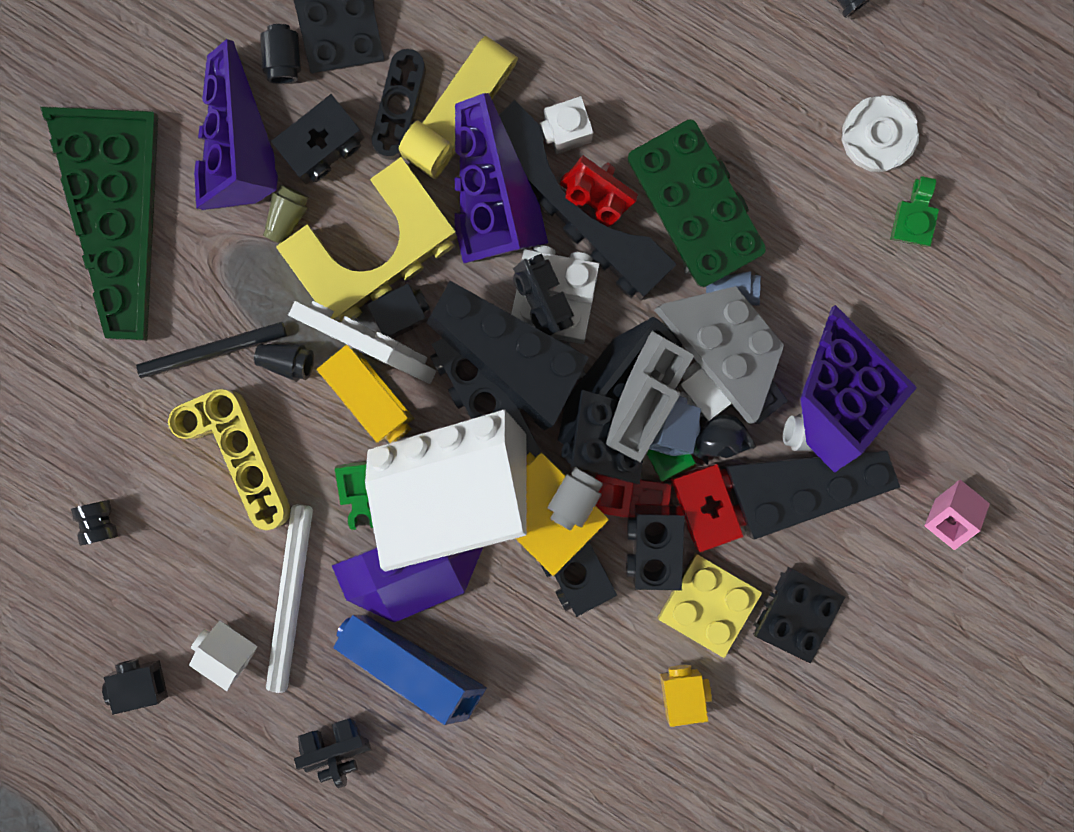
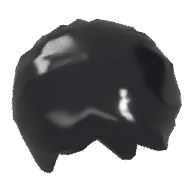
M723 414L713 417L701 426L695 441L694 456L699 457L708 465V456L729 458L748 449H755L756 445L745 425L737 417Z

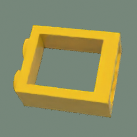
M346 344L316 369L376 443L388 441L391 444L392 442L399 441L412 430L408 424L415 418L358 349Z

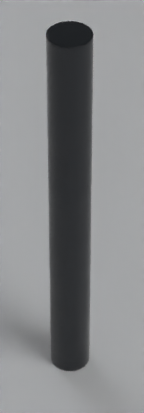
M279 322L136 364L137 373L140 378H145L287 336L283 322Z

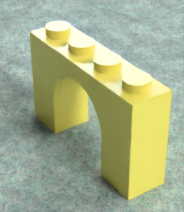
M402 157L370 179L395 214L399 224L400 235L397 248L392 257L382 266L370 271L361 272L352 271L340 266L309 225H305L276 246L314 301L333 310L331 319L342 322L344 316L354 320L362 313L360 307L371 299L374 301L392 292L393 289L390 285L402 277L405 281L411 279L424 268L421 264L432 255L437 259L455 246L452 241L457 238L456 232Z

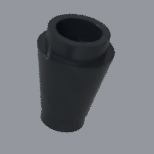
M259 344L255 350L254 364L297 382L300 379L307 380L310 377L314 365V353L312 350L306 349L305 345Z

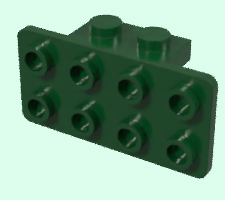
M688 119L629 153L628 162L699 287L709 286L765 253L766 246L747 214L749 209L743 196L739 192L734 191L728 180L730 175L721 159H716L694 120Z

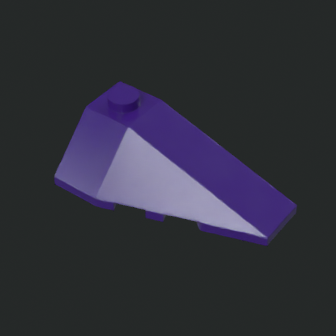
M226 39L207 55L202 101L208 105V114L204 125L199 126L198 138L205 140L203 160L195 162L194 171L196 208L201 210L256 204L277 190L278 174L275 170L273 149L234 41Z
M483 93L456 103L455 152L460 156V177H455V190L460 191V213H455V231L463 264L547 244L548 239L540 205L489 93Z

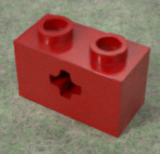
M711 463L671 479L697 551L703 552L743 537L740 527L746 526L739 505L732 506L727 491L733 490L725 468L719 470L718 464ZM707 496L712 500L718 501L719 505L713 508L714 515L701 511V507L706 505L705 497Z

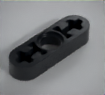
M413 49L399 50L391 59L372 133V145L380 157L387 160H395L402 156L399 151V145L408 129L413 125L426 74V67L422 56ZM408 60H413L414 67L418 69L417 72L411 71L407 80L408 87H414L413 91L400 86L404 76L399 65H406ZM396 95H403L410 101L408 110L400 115L393 114L388 108L390 99ZM385 118L397 124L405 123L404 128L396 124L394 136L399 141V144L392 145L390 150H385L383 142L380 141L381 137L387 138L391 129L389 122H384Z

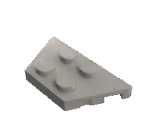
M734 286L664 303L654 309L687 351L695 355L693 358L748 424L756 422L760 417L784 344L738 288Z

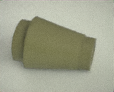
M280 185L278 191L272 194L263 236L277 243L285 241L307 211L306 203L309 197L290 187Z

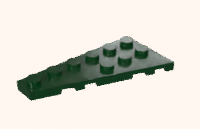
M40 107L51 136L49 140L53 154L57 157L62 175L60 180L76 236H79L85 269L89 272L94 289L93 297L104 337L114 340L148 341L158 114L150 111Z

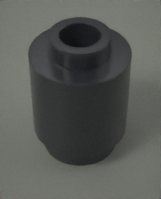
M287 24L267 26V31L260 34L263 73L267 74V81L273 84H289L298 81V73L301 71L298 33L290 30V26Z

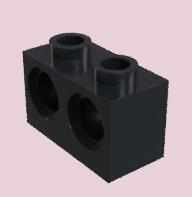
M635 505V517H628L627 538L628 540H634V554H627L626 557L627 577H633L635 590L682 591L684 513L681 506ZM652 522H661L665 525L663 532L656 536L648 535L645 532V528ZM652 559H658L664 563L662 568L656 572L646 571L644 565Z

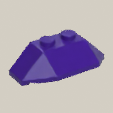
M376 546L333 564L332 568L346 601L395 623L465 593L483 547L385 572L380 567Z

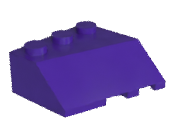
M836 305L830 310L800 398L806 443L834 473L866 450L917 388Z

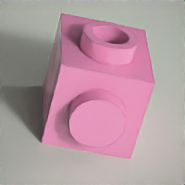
M959 480L935 499L925 527L955 550L981 531L990 503L962 480Z

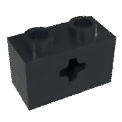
M330 94L271 142L300 179L307 184L311 180L315 183L323 179L331 171L330 165L340 157L347 159L356 153L361 147L360 142L365 137L335 97ZM319 136L327 143V146L323 149L317 146L315 139Z

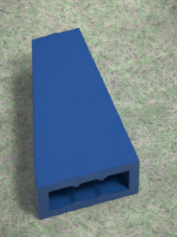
M352 615L351 618H347L341 624L337 631L338 640L333 646L335 650L443 725L467 721L487 689L479 682L367 615Z

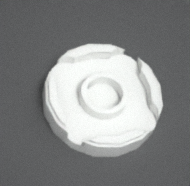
M882 95L881 97L875 96L862 100L848 113L842 126V143L846 154L857 166L867 171L886 172L898 168L913 155L919 142L918 127L916 125L918 122L915 113L905 102L893 96Z

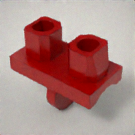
M584 155L569 172L561 177L559 185L567 189L566 199L576 206H583L587 203L597 210L595 214L596 220L607 227L616 222L636 202L638 196L636 192L613 177L615 172L613 165L607 162L602 167H599Z

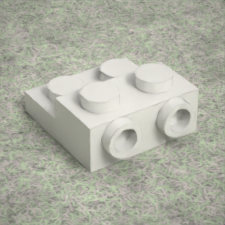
M534 246L533 251L524 249L522 260L525 258L529 260L539 254H542L545 260L549 259L560 285L548 290L550 297L564 292L575 315L572 318L574 323L572 327L563 331L559 330L551 335V337L557 340L584 344L598 277L599 263L592 262L593 258L590 255L581 252L571 253L569 258L555 255V250L548 246ZM516 290L511 314L534 327L530 318L531 307L526 296H522Z

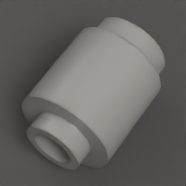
M574 468L570 476L566 474L547 507L554 512L550 519L569 530H572L574 525L583 527L601 496L599 490L603 483Z

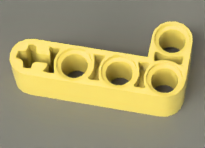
M484 36L471 52L424 122L421 123L417 120L408 129L399 145L402 157L433 179H436L456 153L455 104L483 93H489L493 100L514 69L518 57L488 36Z
M218 389L174 408L169 414L168 426L170 431L178 438L197 439L211 433L214 434L253 525L262 530H271L286 523L291 511L289 502L242 395L236 391ZM225 396L229 397L233 403V410L227 417L221 416L217 408L218 402ZM190 411L196 415L198 421L197 427L192 432H188L183 426V418ZM239 431L245 433L248 438V446L243 452L235 450L232 444L234 435ZM253 466L258 467L263 473V482L258 487L250 485L247 479V473ZM270 489V495L255 499L254 494L266 492ZM267 505L269 507L276 506L278 512L273 515V518H265L263 515Z

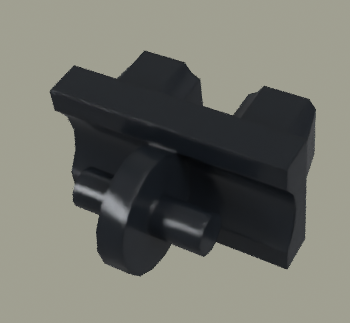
M351 718L332 725L336 744L327 747L324 746L321 731L316 730L299 735L300 756L294 758L296 769H304L308 773L329 765V768L318 772L319 781L322 783L333 779L338 789L347 786L346 774L354 772L358 768L354 759L342 763V760L371 751L369 739L361 736L355 721Z

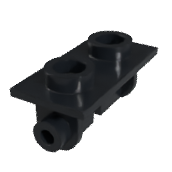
M539 254L529 260L525 258L513 268L515 272L513 277L518 292L522 296H526L531 307L530 318L534 327L549 336L559 330L563 331L574 325L572 318L575 315L564 292L551 297L548 292L549 289L560 285L549 259L545 260L543 255Z

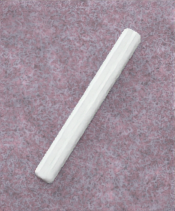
M293 505L290 512L266 689L276 693L285 692L288 689L313 513L312 507L307 505Z

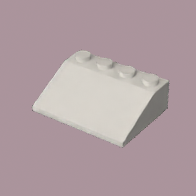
M506 410L368 450L365 484L380 567L385 572L526 536V433Z

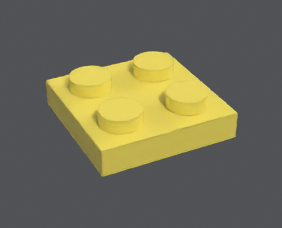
M695 553L682 574V591H672L657 618L725 658L762 592Z

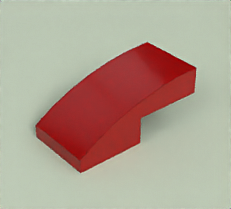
M596 474L595 479L603 483L599 490L601 496L595 506L603 514L628 518L635 517V505L669 506L672 484L641 480L640 484L637 485Z

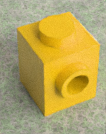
M691 665L672 666L668 668L669 673L660 674L665 714L669 726L708 722L706 702H712L709 679H702L699 670L691 669Z

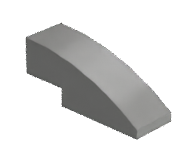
M653 331L650 333L618 402L606 442L608 446L639 462L642 461L680 396V393L675 388L695 355Z

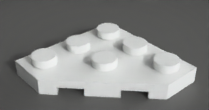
M296 301L294 302L288 316L431 384L436 370L425 365L428 359L426 356L344 316L341 323L331 319L334 311L319 303L312 301L310 306L307 307Z

